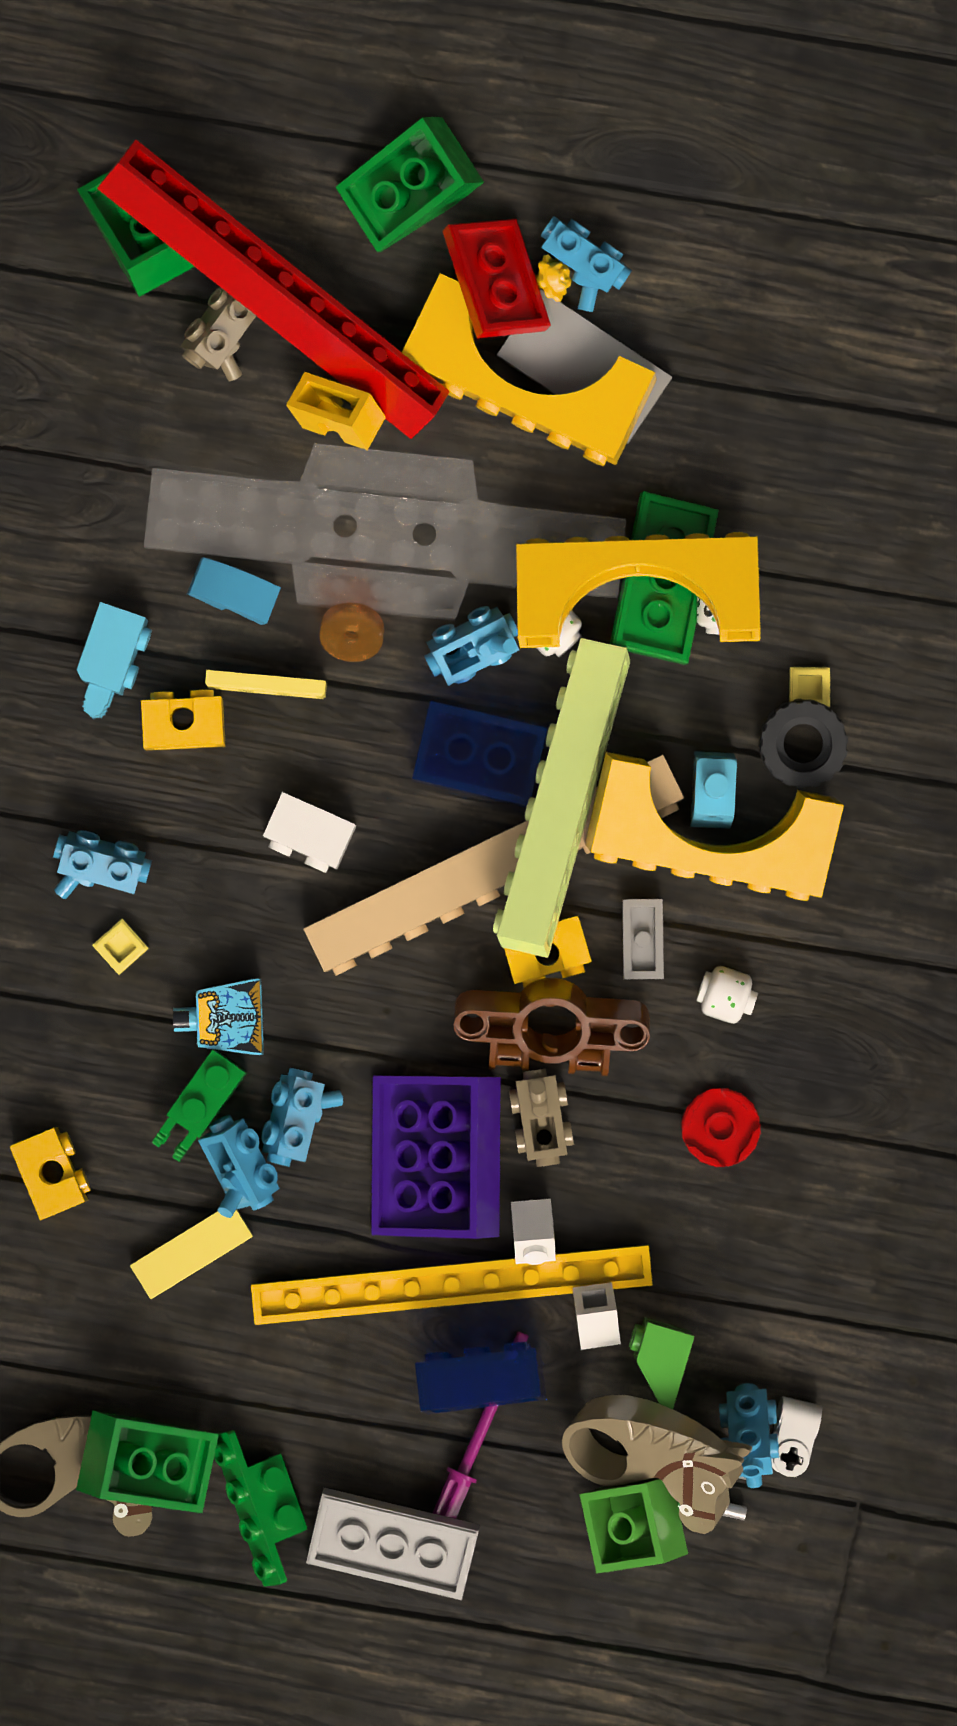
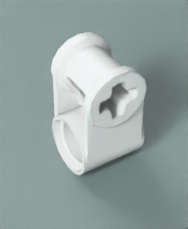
M785 1396L781 1397L777 1407V1424H774L773 1434L778 1435L779 1458H772V1468L787 1477H796L807 1469L814 1440L821 1422V1405ZM790 1447H792V1453L797 1455L796 1463L789 1462L786 1468V1462L780 1460L781 1453H788Z

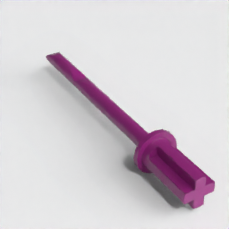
M517 1332L458 1470L450 1467L446 1470L450 1473L433 1510V1514L456 1519L471 1483L476 1484L477 1479L468 1475L527 1342L528 1335Z

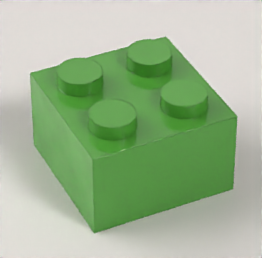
M650 1478L615 1487L602 1486L580 1494L596 1574L662 1564L688 1554L677 1501L670 1495L665 1484L659 1478Z

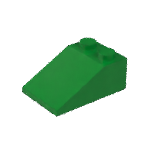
M422 117L335 188L378 253L455 206L482 185L484 181L443 117Z
M108 173L77 189L121 269L139 297L195 267L97 189Z
M93 1410L76 1490L99 1499L203 1513L219 1434Z

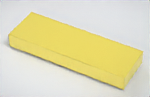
M206 670L205 684L209 689L316 699L326 698L327 683L323 680Z
M237 1209L231 1218L224 1217L217 1211L134 1262L130 1267L149 1298L152 1299L252 1238L253 1234Z

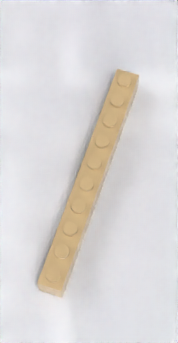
M662 755L647 762L651 766V797L660 818L678 811L679 808L676 803L684 798ZM598 787L594 791L578 849L583 848L586 855L591 853L585 846V840ZM525 821L304 928L323 971L326 973L333 970L335 976L357 966L354 958L368 952L372 959L393 949L390 941L402 935L409 941L428 932L426 924L439 917L444 924L465 914L462 906L476 900L478 906H482L500 897L497 889L505 886L508 873L515 872L519 859L515 858L517 839L520 834H526L529 821Z

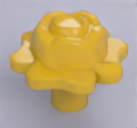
M547 254L538 263L539 273L535 277L539 290L543 289L547 298H553L556 302H561L563 295L567 294V288L570 287L572 282L569 276L570 270L559 259H553Z

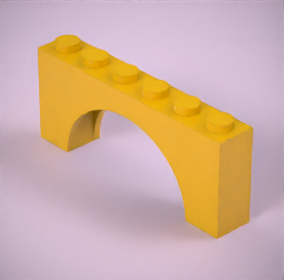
M441 273L402 351L405 356L450 391L449 396L459 400L462 399L463 395L477 401L475 406L478 409L493 416H497L499 411L513 417L511 423L516 427L533 433L535 428L549 434L547 440L567 450L570 445L585 451L583 454L584 458L601 466H604L606 461L614 465L617 464L657 381L655 372L619 356L612 368L600 380L576 392L561 395H544L517 388L493 372L480 356L475 345L473 325L458 281Z
M733 532L725 535V538H709L706 534L696 533L687 535L685 539H669L665 535H650L645 540H629V538L624 536H611L606 538L605 541L589 542L587 538L573 537L566 539L565 543H549L546 539L535 538L527 540L525 544H516L517 616L520 648L560 647V637L565 620L582 597L607 582L632 576H650L666 579L693 592L712 613L718 627L720 642L760 641L758 537H749V534L743 532Z
M609 752L605 753L585 840V846L591 853H594L595 859L608 863H617L618 858L632 860V866L649 871H655L656 866L671 868L672 874L685 878H694L695 873L710 876L709 881L726 886H732L733 880L748 883V889L761 893H770L771 888L785 890L786 896L797 900L808 901L810 895L822 898L844 807L838 799L797 790L793 804L787 814L775 827L753 840L735 845L703 844L676 833L662 821L651 797V766L644 759Z

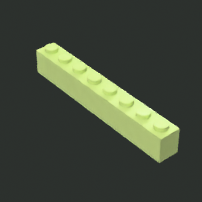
M581 638L577 651L572 650L570 652L567 663V673L570 674L567 687L562 686L560 688L557 698L556 709L560 710L557 724H550L547 733L546 746L550 747L546 761L541 760L539 762L536 772V783L539 784L536 798L530 797L525 812V820L529 821L525 835H519L515 847V858H519L515 872H509L506 878L504 895H507L508 898L505 909L498 910L494 921L493 931L497 933L498 940L503 948L546 958L549 957L630 665L629 654L625 647Z

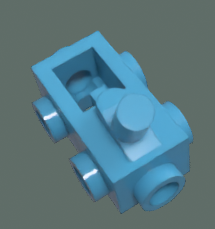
M553 216L541 234V237L546 240L541 248L575 270L572 280L578 285H582L578 309L593 312L598 289L608 293L612 286L619 290L632 270L620 261L624 254L605 241L599 247L587 237L591 231L573 219L566 224Z
M483 606L473 610L468 615L469 621L457 627H454L453 624H446L437 628L432 633L434 639L426 642L431 652L424 655L434 677L442 674L448 686L453 683L460 684L472 679L477 671L489 665L496 666L509 660L513 653L519 651L514 639L518 635V628L510 613L503 616L498 607L490 610L488 606ZM457 649L456 653L447 655V653Z
M80 830L77 833L69 831L68 836L59 835L53 858L60 859L57 873L64 874L65 876L54 888V891L61 898L67 899L79 883L87 887H92L96 883L134 894L138 881L146 883L152 860L145 859L146 852L139 851V848L134 844L124 841H118L114 844L100 840L97 834L89 831Z
M290 1068L288 1075H281L280 1081L276 1083L272 1091L271 1101L273 1109L270 1120L266 1122L262 1131V1143L264 1144L262 1152L268 1153L266 1161L290 1167L291 1160L306 1162L315 1122L320 1121L322 1109L343 1105L341 1091L323 1093L325 1084L311 1081L313 1073Z
M231 1115L223 1116L209 1125L211 1131L198 1141L226 1193L218 1208V1212L224 1217L231 1218L236 1209L251 1206L252 1210H257L271 1203L274 1200L272 1194L280 1189L277 1184V1172L271 1164L266 1163L260 1152L257 1133L253 1129L248 1128L244 1119L233 1121Z
M747 1383L737 1386L735 1391L726 1392L727 1403L719 1404L721 1428L728 1427L729 1437L721 1438V1440L748 1444L752 1447L751 1452L744 1457V1462L742 1463L744 1471L739 1477L746 1478L748 1487L758 1488L762 1485V1475L773 1474L772 1458H779L778 1435L770 1434V1424H777L776 1400H768L766 1389H759L756 1385Z

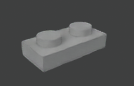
M663 899L622 900L623 979H664Z

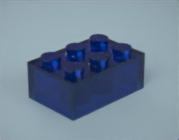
M430 701L412 781L526 808L532 796L547 728Z
M515 1342L504 1344L505 1352L492 1353L488 1347H475L464 1349L465 1357L452 1358V1354H448V1352L424 1354L425 1362L415 1363L420 1411L426 1414H436L547 1400L541 1351L531 1348V1344H528V1342Z

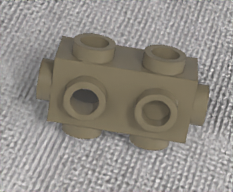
M219 287L208 300L209 307L202 317L194 320L185 332L186 339L180 347L185 350L182 357L196 368L201 369L203 366L218 370L221 366L228 381L238 379L242 372L232 354L239 349L240 343L238 341L256 315Z
M546 1068L522 1072L523 1080L516 1081L517 1089L509 1090L512 1114H521L523 1129L515 1130L518 1153L526 1152L527 1160H536L537 1167L560 1164L559 1156L567 1155L566 1146L574 1145L570 1121L562 1122L560 1109L561 1106H568L564 1082L557 1083L555 1075L547 1076ZM542 1129L550 1131L552 1135L551 1141L546 1145L538 1143L536 1139L537 1133Z

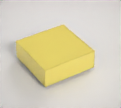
M790 667L789 702L795 699H811L830 708V668Z
M124 919L117 922L93 944V947L118 975L149 949Z

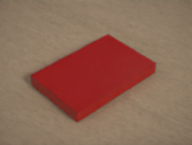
M517 219L448 224L443 230L445 241L477 338L545 332L551 326Z

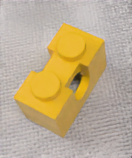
M304 372L286 404L303 429L324 436L328 431L338 432L345 443L365 450L369 449L386 418L370 393ZM341 398L349 402L353 410L342 407L343 401Z
M214 690L190 691V698L174 699V692L150 693V700H141L143 748L146 751L225 747L223 698L221 696L214 697ZM179 709H189L194 714L193 724L186 730H178L173 725V715Z
M578 916L558 921L552 944L557 947L559 957L553 965L545 966L540 964L536 959V955L504 948L514 984L522 982L525 988L530 983L546 978L545 975L561 971L562 978L585 972L583 964L592 961Z
M55 1127L10 1146L40 1220L88 1201L85 1193L91 1191L83 1169L75 1171L69 1156L76 1153L67 1132L61 1134L58 1127ZM50 1160L57 1161L63 1167L64 1174L58 1183H51L43 1176V1167Z

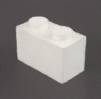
M282 792L263 836L271 840L268 848L289 857L292 850L307 856L305 864L326 873L329 866L338 869L356 825Z

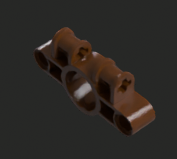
M544 978L527 985L520 993L468 990L461 993L455 1002L454 1031L463 1040L490 1043L489 1069H495L497 1065L518 1066L521 1067L522 1071H529V1058L543 1063H561L569 1060L568 1074H574L576 1070L597 1071L601 1072L602 1076H608L610 1050L638 1051L648 1044L650 1038V1015L646 1005L635 1000L586 997L577 985L560 978ZM540 1006H562L576 1015L575 1028L559 1036L542 1035L528 1026V1014ZM467 1014H477L478 1017H473V1018H472V1017H467L466 1015H467ZM636 1024L638 1026L630 1028L626 1027L625 1025Z

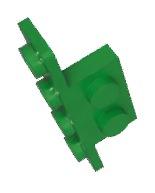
M230 1430L217 1433L219 1436L214 1459L222 1468L227 1482V1496L231 1503L235 1505L240 1519V1533L250 1547L253 1556V1570L265 1587L287 1582V1577L275 1543L308 1529L282 1455H273L247 1466L235 1431Z

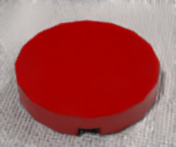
M728 1088L709 1089L697 1095L686 1107L681 1121L682 1138L688 1151L700 1162L714 1167L732 1166L745 1160L756 1148L761 1134L760 1119L753 1103L742 1093Z

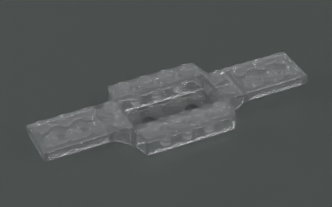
M314 443L300 481H271L152 468L144 548L292 564L296 598L299 605L456 621L470 583L517 588L516 544H525L527 540L535 538L546 539L549 543H565L566 539L573 537L587 538L589 542L605 541L606 538L611 536L625 535L626 518L506 506L480 501L477 495L473 460L372 449L365 450L362 448ZM319 488H328V489H337V490H347V491H356V492H366V493H375V494H384V495H394V496H403V497H412V498H422V499H431V500H441V501H450V502H459V503L457 504V503L438 502V501H429V500H420V499H410V498H401V497H392V496L363 494V493H354V492H345V491L326 490V489H319ZM350 515L356 520L357 529L352 536L340 537L335 533L333 524L337 517ZM421 523H428L436 530V538L428 546H421L413 539V530ZM311 557L449 571L455 578L308 563L306 561ZM620 579L600 585L586 595L617 599Z

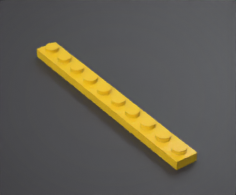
M649 1245L555 1254L556 1261L544 1262L538 1265L528 1263L516 1264L515 1258L251 1284L254 1323L259 1325L571 1294L574 1287L612 1282L613 1289L652 1286Z

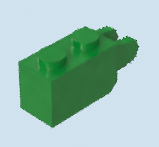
M213 1049L167 1113L169 1118L152 1143L159 1148L170 1137L171 1131L177 1123L184 1127L189 1133L177 1145L172 1156L180 1162L197 1137L201 1138L209 1125L214 1121L248 1072L216 1049Z

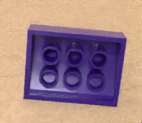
M373 1076L372 1235L472 1239L499 1237L501 1077Z

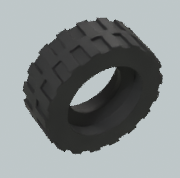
M795 699L794 701L781 704L776 710H772L767 720L763 722L759 736L760 755L771 774L784 784L798 788L820 786V783L831 780L833 775L842 768L843 760L848 752V736L839 717L826 705L811 699ZM798 724L814 726L821 733L823 739L821 753L816 759L807 763L793 761L784 750L786 733Z

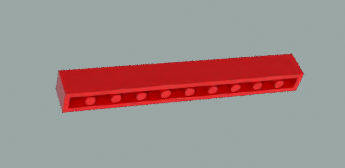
M135 139L97 189L337 381L343 385L370 393L386 416L385 419L410 439L435 417L450 393L447 388L138 140Z

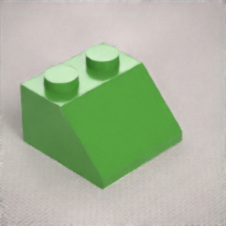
M644 1317L642 1325H634L629 1347L630 1350L634 1351L633 1356L659 1404L673 1409L694 1335L690 1330Z

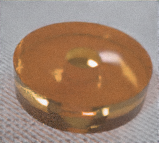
M346 602L331 607L324 614L321 621L320 641L324 649L333 657L348 662L364 661L377 654L382 646L384 623L379 614L372 608L360 603Z

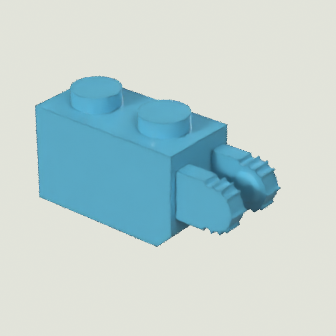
M102 602L99 604L77 667L81 680L89 684L84 697L86 700L83 701L84 705L82 707H84L83 711H86L92 719L106 716L107 708H110L115 693L123 696L125 687L132 689L139 670L138 666L133 665L138 650L145 652L152 629L146 628L148 620L145 617Z

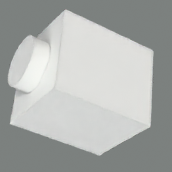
M551 1199L511 1202L516 1264L528 1263L538 1265L544 1262L556 1261Z
M612 1282L572 1288L581 1350L621 1344Z

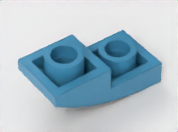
M202 557L187 594L220 610L229 609L263 625L267 624L281 587L237 568Z

